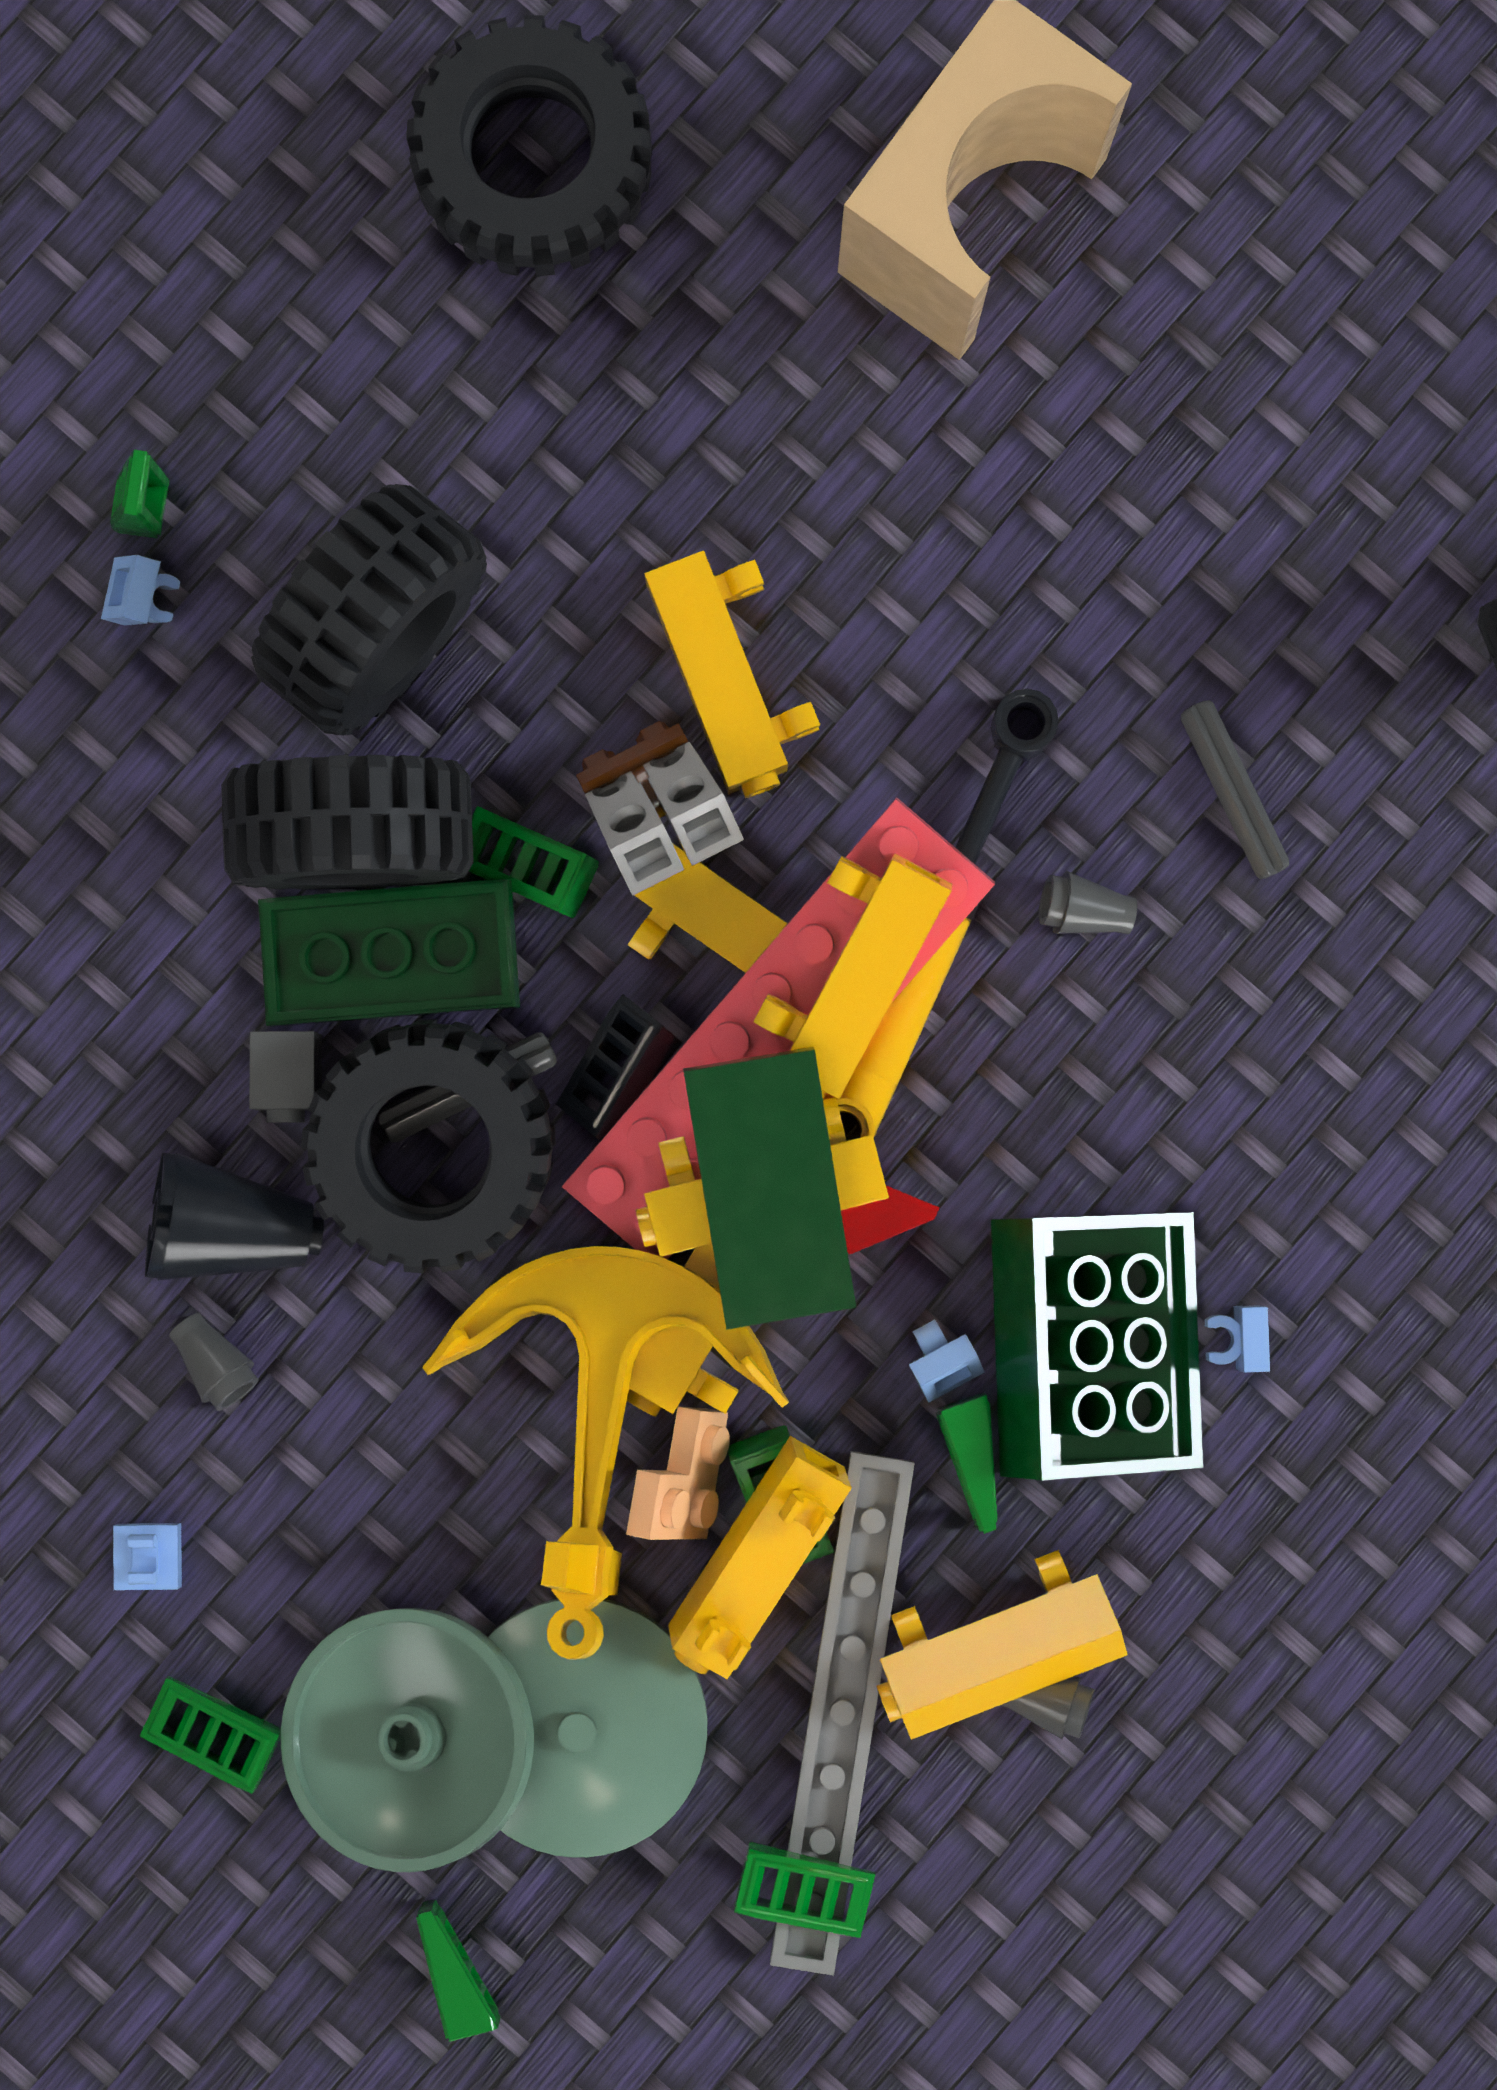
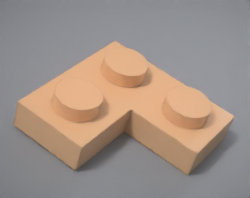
M677 1408L667 1470H637L626 1535L648 1540L707 1539L708 1530L716 1519L719 1506L718 1495L715 1492L719 1465L724 1461L729 1448V1432L726 1428L728 1412L724 1414L721 1411L708 1408Z

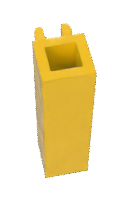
M703 550L644 573L648 591L728 794L742 789L744 797L750 798L779 786L780 781L777 775L788 770V762L781 744L819 731L820 723L811 702L794 707L772 718L769 717L725 605L726 603L749 597L764 590V581L756 561L752 560L740 564L720 575L714 576Z
M673 844L685 870L634 895L653 909L638 928L628 946L648 960L652 959L676 924L743 972H746L788 923L701 862L692 866L684 850Z
M894 854L882 878L843 856L840 857L827 884L867 903L863 914L808 1015L798 1011L785 1001L768 994L753 1021L760 1027L794 1042L789 1051L814 1047L823 1098L828 1093L840 1099L952 891V883L897 854Z
M836 1097L823 1100L841 1210L888 1199L889 1196L873 1135L847 1141ZM682 1136L658 1142L670 1187L644 1193L647 1207L635 1210L644 1246L657 1245L659 1255L662 1257L712 1244L702 1180H695L685 1137Z
M712 1244L695 1248L684 1267L702 1277L720 1291ZM669 1327L654 1333L641 1346L633 1364L627 1401L644 1412L657 1417L661 1408L674 1414L687 1391L726 1414L738 1393V1389L700 1368L712 1345L699 1331L690 1327Z
M792 1436L788 1438L668 1624L672 1649L675 1650L674 1654L681 1663L697 1673L706 1674L711 1670L725 1679L729 1678L733 1670H737L750 1650L751 1642L816 1542L821 1541L835 1519V1513L852 1489L843 1465Z
M1059 1550L1035 1559L1039 1576L1047 1594L930 1640L927 1639L915 1606L891 1615L904 1650L880 1659L888 1681L876 1686L890 1723L902 1718L912 1740L1127 1656L1120 1626L1098 1574L1072 1584Z

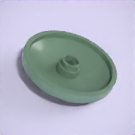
M556 1598L520 1611L499 1625L488 1636L505 1654L519 1676L529 1701L534 1728V1752L528 1783L514 1813L500 1831L524 1846L555 1856L586 1858L602 1856L631 1847L651 1836L664 1826L685 1802L695 1785L705 1755L708 1727L706 1701L697 1672L691 1670L676 1658L675 1650L672 1649L669 1632L651 1617L620 1602L604 1599L591 1610L599 1617L603 1625L604 1634L601 1646L595 1654L586 1659L577 1660L559 1656L551 1649L547 1640V1627L550 1619L557 1611L564 1608V1605ZM579 1621L572 1622L566 1631L567 1639L572 1645L579 1644L584 1637V1628Z
M398 1608L378 1611L361 1616L336 1629L319 1643L300 1667L287 1695L281 1724L282 1763L287 1783L299 1810L310 1826L330 1846L360 1864L379 1870L391 1872L426 1871L462 1859L481 1848L503 1828L514 1813L528 1783L534 1752L532 1713L526 1692L514 1667L496 1644L480 1630L457 1617L436 1610Z

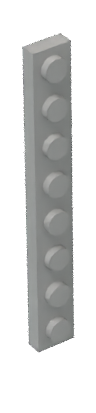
M855 1451L850 1452L847 1476L852 1489L842 1503L787 1849L790 1852L848 1866L852 1864L879 1693L876 1686L880 1685L883 1668L880 1659L885 1655L915 1462L911 1460ZM790 1873L783 1903L796 1905L803 1874ZM816 1877L808 1909L821 1911L828 1879ZM841 1882L833 1913L835 1916L843 1917L848 1890V1883ZM776 1922L770 1965L834 1976L840 1934Z

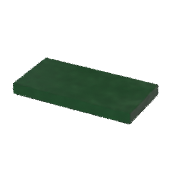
M496 879L258 899L266 1026L276 1027L520 1008L512 880Z
M814 1047L683 1068L726 1330L857 1308Z

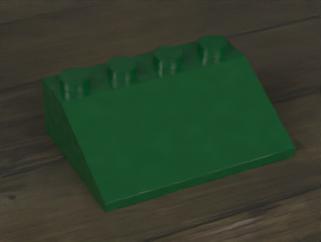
M1194 1212L991 1219L1000 1476L1033 1480H1053L1203 1468Z

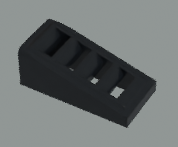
M622 994L605 1017L556 1105L601 1141L682 1042L662 1024ZM639 1033H641V1036L638 1039L636 1045H634L632 1041ZM624 1053L628 1058L621 1068L615 1062ZM606 1073L615 1079L610 1090L599 1083ZM590 1092L602 1101L596 1113L583 1103Z

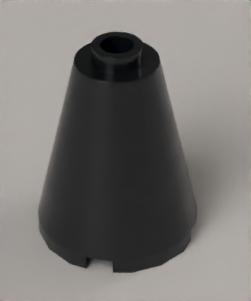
M162 1153L152 1204H154L152 1225H149L145 1277L157 1278L159 1281L304 1267L308 1254L319 1255L323 1240L324 1220L322 1217L313 1216V1203L179 1153Z

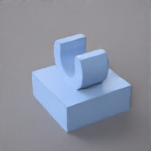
M140 555L115 557L101 619L121 625L172 621L173 613L159 610L153 603V595L158 587L165 590L179 589L180 581L169 574H158L161 561Z
M1260 1305L1234 1306V1319L1224 1315H1212L1205 1319V1327H1223L1229 1332L1231 1337L1230 1345L1226 1350L1222 1352H1206L1207 1361L1218 1365H1225L1236 1361V1370L1244 1373L1270 1372L1268 1307Z
M935 1319L912 1331L924 1357L914 1361L909 1366L928 1403L985 1373L979 1357L966 1334L948 1343Z
M181 1523L114 1525V1590H177L181 1588Z

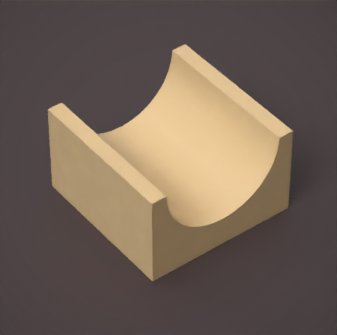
M994 0L844 204L838 273L960 360L975 339L990 276L974 263L961 246L950 221L948 206L957 194L978 176L996 167L1019 161L1057 163L1081 172L1092 179L1107 159L1132 83L1018 1Z

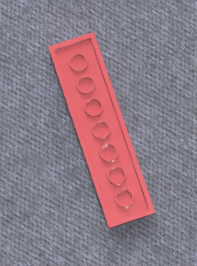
M897 797L845 858L882 878L894 854H897L953 885L950 895L892 1002L995 885V881ZM831 874L562 1185L563 1189L635 1250L660 1256L657 1245L644 1246L635 1211L636 1209L647 1207L644 1193L670 1187L658 1142L684 1136L695 1180L701 1179L683 1068L789 1051L794 1042L776 1035L753 1022L766 996L771 994L808 1015L863 914L867 903L827 884ZM672 1254L662 1257L668 1260Z

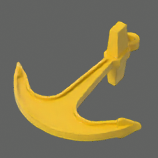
M591 1246L568 1249L533 1260L506 1274L487 1288L455 1321L432 1356L422 1367L426 1374L430 1375L443 1366L483 1348L523 1318L538 1314L555 1316L566 1323L576 1338L579 1353L572 1527L557 1542L546 1541L541 1585L551 1588V1591L564 1605V1608L557 1611L549 1621L547 1640L551 1649L559 1656L574 1660L586 1659L595 1654L599 1649L604 1637L603 1625L599 1617L591 1610L606 1599L608 1595H618L622 1553L613 1550L614 1547L602 1529L633 1364L641 1346L654 1333L669 1327H690L699 1331L736 1371L771 1395L782 1408L789 1403L780 1387L763 1346L750 1326L726 1330L719 1290L694 1272L670 1260L644 1251L622 1247ZM574 1621H579L584 1628V1637L577 1645H572L566 1635L568 1626Z

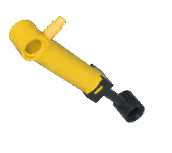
M1028 688L1015 690L1004 697L993 715L990 728L992 740L995 743L994 747L999 751L955 847L974 864H976L1021 762L1029 761L1030 758H1034L1044 752L1056 734L1059 722L1057 709L1051 699L1040 691ZM1015 710H1030L1040 720V735L1030 740L1018 739L1008 728V715ZM980 902L890 1004L840 1099L836 1098L839 1112L852 1115L859 1123L861 1131L859 1138L873 1135V1138L875 1137ZM826 1093L823 1100L833 1098L834 1096Z

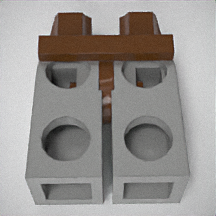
M658 721L640 730L639 736L636 739V745L616 755L613 751L602 749L584 758L582 762L583 771L576 774L606 843L632 896L685 870L660 818L666 816L692 866L744 840L723 792L691 743L688 742L679 723L669 728L664 722Z

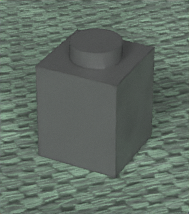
M314 1031L250 1032L249 1109L266 1111L267 1123H305V1111H308L315 1092L322 1087V1034Z

